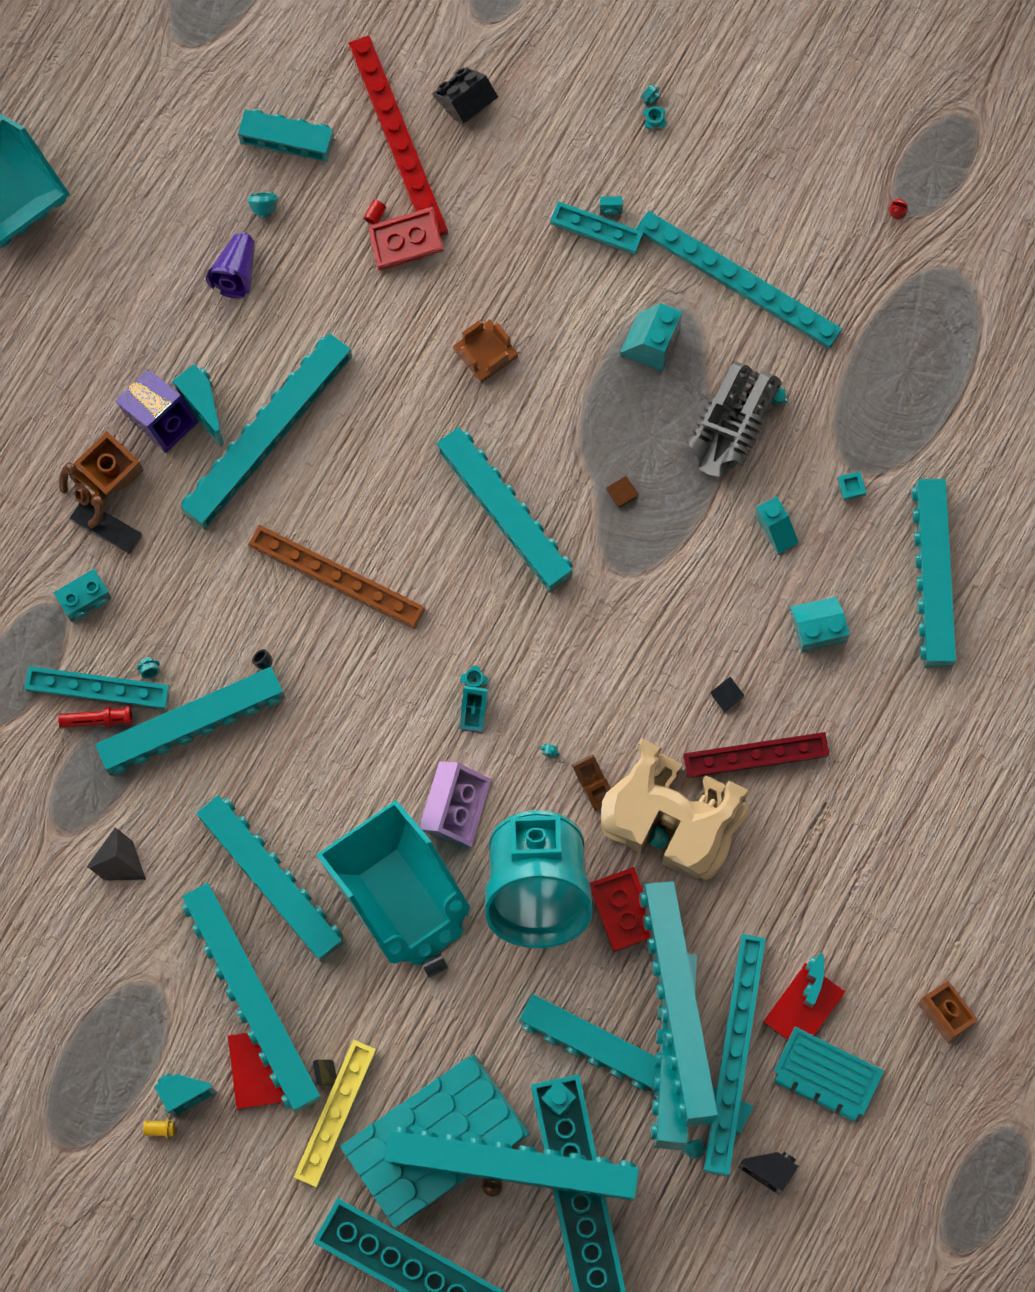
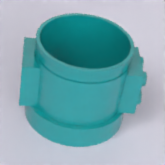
M549 811L521 812L506 818L498 824L492 832L489 841L490 880L485 889V917L490 929L504 941L525 948L555 947L578 937L587 928L592 918V891L586 877L584 837L580 828L569 818Z

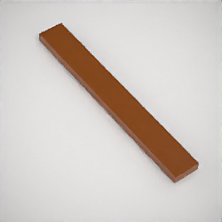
M261 525L257 527L248 543L250 548L415 629L425 611L424 606Z

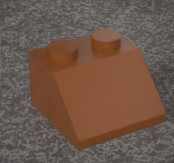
M108 431L73 463L106 496L127 487L144 471L140 462Z

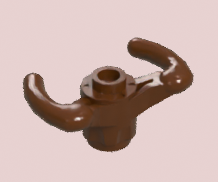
M68 462L60 473L59 490L62 493L68 491V477L70 475V478L76 484L74 491L76 500L82 505L92 504L95 508L93 518L88 521V526L94 528L100 524L103 518L105 505L103 499L107 496L78 470L73 463Z

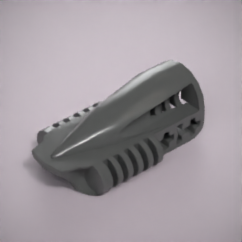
M734 362L731 365L715 398L708 399L707 402L711 406L705 405L704 411L707 414L701 413L700 415L703 421L698 420L696 423L700 428H694L692 431L696 436L690 435L687 441L698 457L699 470L711 477L723 479L730 469L735 468L736 465H744L746 458L743 454L749 455L750 450L747 447L752 448L754 445L750 440L757 439L758 436L754 432L760 433L762 428L758 424L764 425L765 420L762 417L771 406L778 389L783 383L777 376L767 372L760 374L752 370L748 365L740 362ZM746 383L751 385L749 388L745 387Z

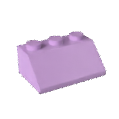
M439 762L421 820V830L433 837L472 847L491 778L458 762Z

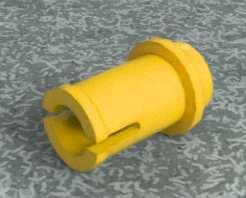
M166 1119V1121H144V1136H165L166 1139H169L170 1136H175V1121Z

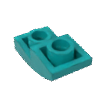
M820 952L817 958L811 957L805 968L809 971L806 978L815 982L814 984L809 982L803 993V996L806 997L803 1004L811 1008L817 1000L824 976V955Z

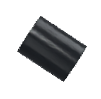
M441 953L421 963L428 978L448 969Z

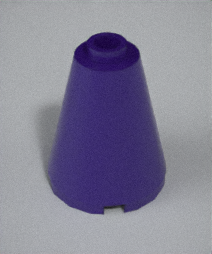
M235 234L206 274V282L213 290L214 287L218 288L223 296L243 298L246 293L249 294L255 241L249 234Z

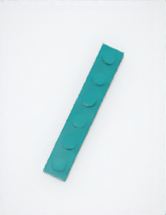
M28 666L24 690L166 710L170 686Z

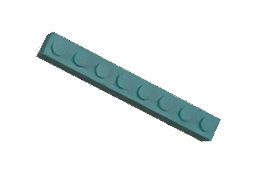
M460 427L456 428L437 442L438 452L550 593L572 577V563L566 556L562 557L557 551L559 548L552 538L548 539L543 532L545 530L540 522L532 520L529 516L530 510L525 503L517 501L513 488L509 484L505 485L502 482V475L495 466L491 468L487 463L488 458L483 450H477L472 444L474 440L467 431L463 432Z
M917 479L915 487L911 488V499L916 501V509H913L912 520L913 524L917 523V532H914V546H918V554H915V568L919 569L920 576L916 577V591H920L921 600L917 601V612L922 614V623L918 625L919 637H923V646H920L919 651L920 660H924V667H953L956 662L946 479Z
M269 667L98 742L95 746L108 774L118 775L125 772L128 766L146 763L149 761V757L155 754L164 755L170 752L171 747L178 744L180 746L189 744L198 735H209L215 731L216 727L223 724L224 726L232 725L237 722V718L244 715L247 717L259 712V708L266 705L268 707L275 706L281 702L284 694L272 667Z
M218 794L196 812L198 818L315 957L322 962L343 945L340 939L343 934L334 924L331 927L325 921L327 915L319 906L316 908L312 906L309 902L312 898L304 888L299 890L295 886L294 882L297 880L288 869L284 872L279 867L281 863L279 858L273 852L268 854L263 848L266 845L263 839L258 834L253 836L248 830L251 826L242 815L238 818L233 812L236 808L227 797L223 800Z
M688 954L695 991L697 955ZM658 1006L657 1020L661 1021L660 1009L663 1008L662 1006ZM661 1022V1029H657L656 1044H660L659 1053L656 1052L654 1067L658 1068V1076H654L653 1091H657V1100L652 1102V1115H656L655 1124L651 1125L650 1139H654V1148L684 1151L688 1139V1126H684L683 1118L680 1119L678 1116L677 1105L680 1103L679 1095H675L673 1089V1080L676 1078L674 1070L671 1071L669 1067L671 1051L670 1047H666L664 1033L667 1032L666 1023Z

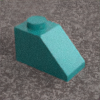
M777 496L756 507L754 516L778 555L799 544L789 515Z

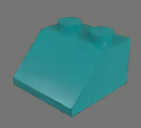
M836 597L790 606L801 652L842 644L848 641L850 634L846 618Z
M171 1073L157 1080L158 1084L154 1086L167 1112L173 1117L217 1093L209 1082L179 1074L171 1075Z

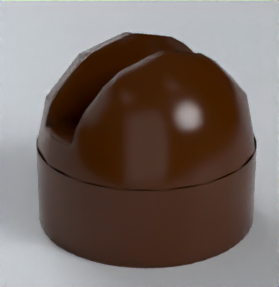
M485 1179L482 1185L484 1193L490 1197L498 1196L502 1191V1182ZM487 1182L499 1185L498 1190L486 1187Z

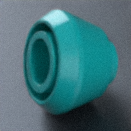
M259 192L251 194L247 202L252 212L257 214L258 218L271 217V213L275 212L279 198L273 192Z

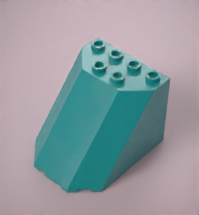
M0 113V248H3L11 242L12 237L26 232L30 228L29 225L34 221L44 219L48 215L49 210L63 205L67 201L66 198L70 196V193L25 127Z
M397 800L316 854L326 872L390 963L399 964L400 961L410 962L413 965H421L422 962L461 937L463 931L462 923L464 917L468 916L471 907L431 840Z

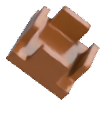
M478 320L462 332V340L453 346L456 353L481 383L518 357V353L511 345V338L498 322L493 324L491 320L484 324L481 320Z

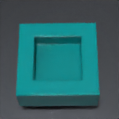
M623 196L600 197V214H605L606 216L622 214Z
M860 471L837 477L843 501L866 496L867 492Z
M557 1080L541 1100L560 1116L576 1099V1096Z

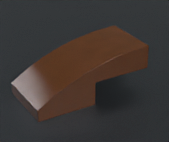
M590 755L571 766L594 810L602 807L605 794L611 788L607 779L603 776L595 756Z

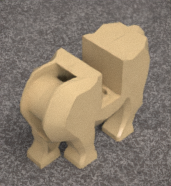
M641 738L638 744L639 761L632 768L629 775L624 777L605 794L602 801L601 827L603 833L609 839L627 845L636 852L641 853L656 821L659 820L661 821V826L669 830L677 829L664 854L662 865L696 880H708L720 870L728 855L733 833L748 815L749 803L745 800L749 790L731 781H728L727 785L705 775L702 781L704 795L701 796L699 802L689 801L679 791L669 788L676 780V774L680 772L683 764L661 754V747ZM659 756H660V759H659V766H660V767L656 770V768H657V766H658V758H659ZM724 791V799L722 801L721 795Z

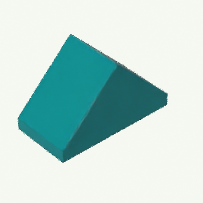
M464 686L459 729L483 732L488 704V689Z

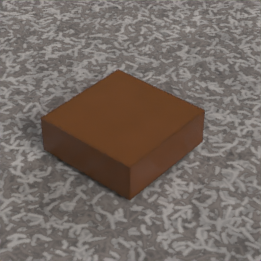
M627 476L606 487L607 492L618 509L639 497Z

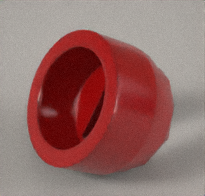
M902 199L893 200L889 206V214L895 219L903 218L908 210L906 202Z

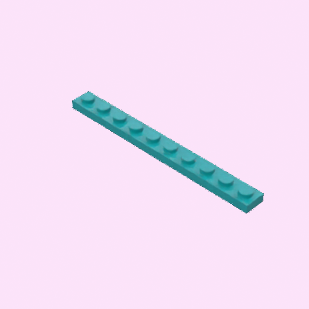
M648 210L637 225L636 229L643 231V236L827 349H830L841 333L842 328L651 211Z
M741 934L715 1095L718 1116L710 1126L703 1171L705 1173L728 1177L730 1173L766 940L763 937Z

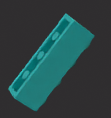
M257 109L244 110L238 131L241 144L328 162L334 141L333 128L326 124L319 123L315 125L303 119H287L283 115L264 114V112Z

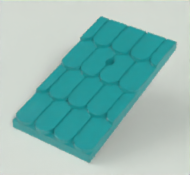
M473 1054L459 1062L442 1076L437 1077L376 1122L367 1126L341 1145L340 1148L359 1176H361V1179L375 1197L394 1228H398L471 1176L391 1165L385 1162L384 1155L388 1130L395 1131L396 1127L411 1129V1131H414L413 1134L420 1135V1131L434 1132L438 1135V1138L445 1139V1134L460 1136L463 1142H470V1138L485 1140L487 1145L494 1146L495 1142L510 1144L512 1147L528 1137L530 1132L477 1056Z

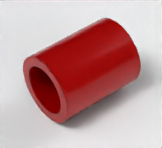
M374 199L363 219L371 225L379 223L387 208L386 205Z

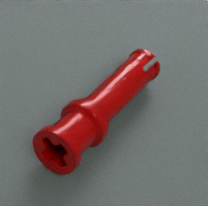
M126 706V708L122 709L106 707L103 711L59 713V728L104 725L105 728H112V726L118 725L132 727L131 706Z

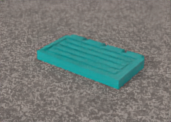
M794 1027L773 1072L777 1073L774 1083L790 1090L793 1083L796 1082L798 1084L794 1093L810 1101L818 1093L820 1095L816 1104L835 1112L838 1104H840L842 1107L839 1115L855 1122L858 1114L864 1115L884 1070Z

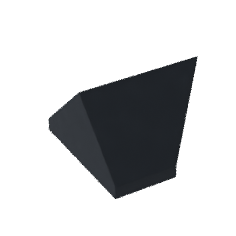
M114 828L87 865V868L103 880H146L133 841L120 830Z

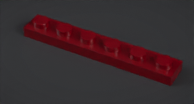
M825 732L683 753L687 779L829 757Z

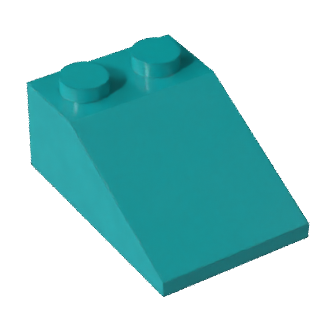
M194 363L172 381L176 391L183 397L198 421L221 447L224 445V440L211 389L214 386L210 381L211 377L203 367L199 369Z

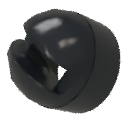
M261 649L252 657V663L258 669L264 670L271 667L273 658L266 649Z

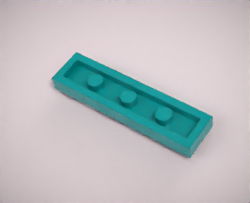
M560 201L557 202L550 219V225L633 255L636 254L644 233L643 231Z

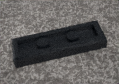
M78 504L70 516L72 522L126 553L131 554L142 537L141 532L104 512L100 524L90 528L88 521L93 518L95 508L92 504Z

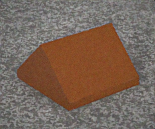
M949 981L925 995L918 1002L947 1043L978 1021Z

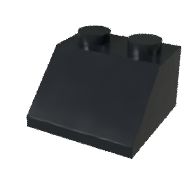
M775 1152L744 1158L737 1168L777 1195H780L799 1166L795 1164L796 1159L790 1154Z

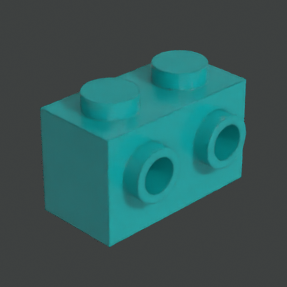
M95 569L90 570L53 592L70 622L83 619L87 616V612L94 608L99 609L105 606L108 600L111 599L108 590Z

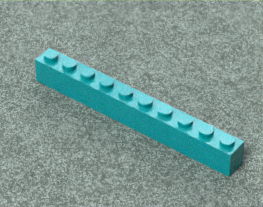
M331 333L325 338L322 337L315 345L316 349L311 355L307 354L302 359L301 366L296 372L293 371L289 374L285 381L286 384L282 389H277L271 396L270 403L266 407L262 406L256 414L257 418L252 424L248 423L243 428L240 438L229 444L226 449L227 453L222 459L218 458L213 463L211 472L199 479L196 485L197 488L193 493H188L181 502L183 514L205 530L352 358L351 348Z
M674 881L645 884L642 893L639 894L641 908H645L646 916L643 917L645 930H649L650 935L647 944L649 953H653L654 957L652 973L658 979V985H656L657 999L662 1001L663 1008L660 1009L661 1022L666 1023L667 1032L664 1033L666 1047H670L671 1051L669 1067L671 1071L674 1070L676 1078L673 1080V1089L675 1095H679L680 1103L677 1105L678 1116L680 1119L683 1118L684 1126L714 1123L718 1114Z
M209 883L183 895L184 904L181 907L187 918L192 916L195 922L192 928L197 938L203 937L206 943L203 949L208 959L214 958L217 964L214 970L219 980L225 979L228 985L225 991L230 1001L236 1000L240 1008L236 1012L242 1024L248 1023L251 1030L247 1033L253 1045L259 1044L262 1052L258 1054L264 1066L270 1065L273 1071L270 1077L275 1087L281 1086L285 1094L281 1098L287 1110L292 1108L296 1114L319 1102L321 1097Z
M532 994L519 1019V1023L523 1025L522 1029L533 1035L538 1032L545 1036L544 1041L554 1046H557L559 1043L567 1047L565 1051L575 1057H579L581 1054L588 1058L587 1062L599 1069L601 1066L610 1069L609 1074L620 1080L626 1077L633 1081L631 1085L637 1089L645 1091L647 1088L653 1091L654 1076H658V1068L654 1067V1055ZM712 1085L715 1098L717 1087ZM653 1091L655 1092L653 1096L657 1098V1091ZM742 1100L737 1121V1135H740L754 1107Z

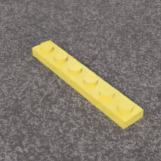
M356 1040L352 1041L294 1175L295 1179L316 1188L318 1187L375 1055V1048Z

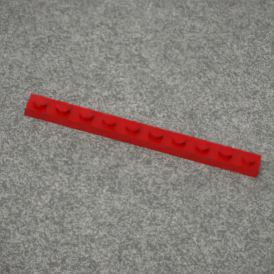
M370 35L348 42L414 211L433 207L441 236L448 234V229Z

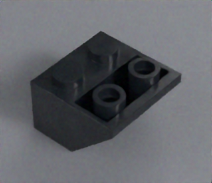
M468 67L459 69L454 77L449 81L442 82L437 87V90L432 93L433 97L450 116L463 124L498 98L487 76Z

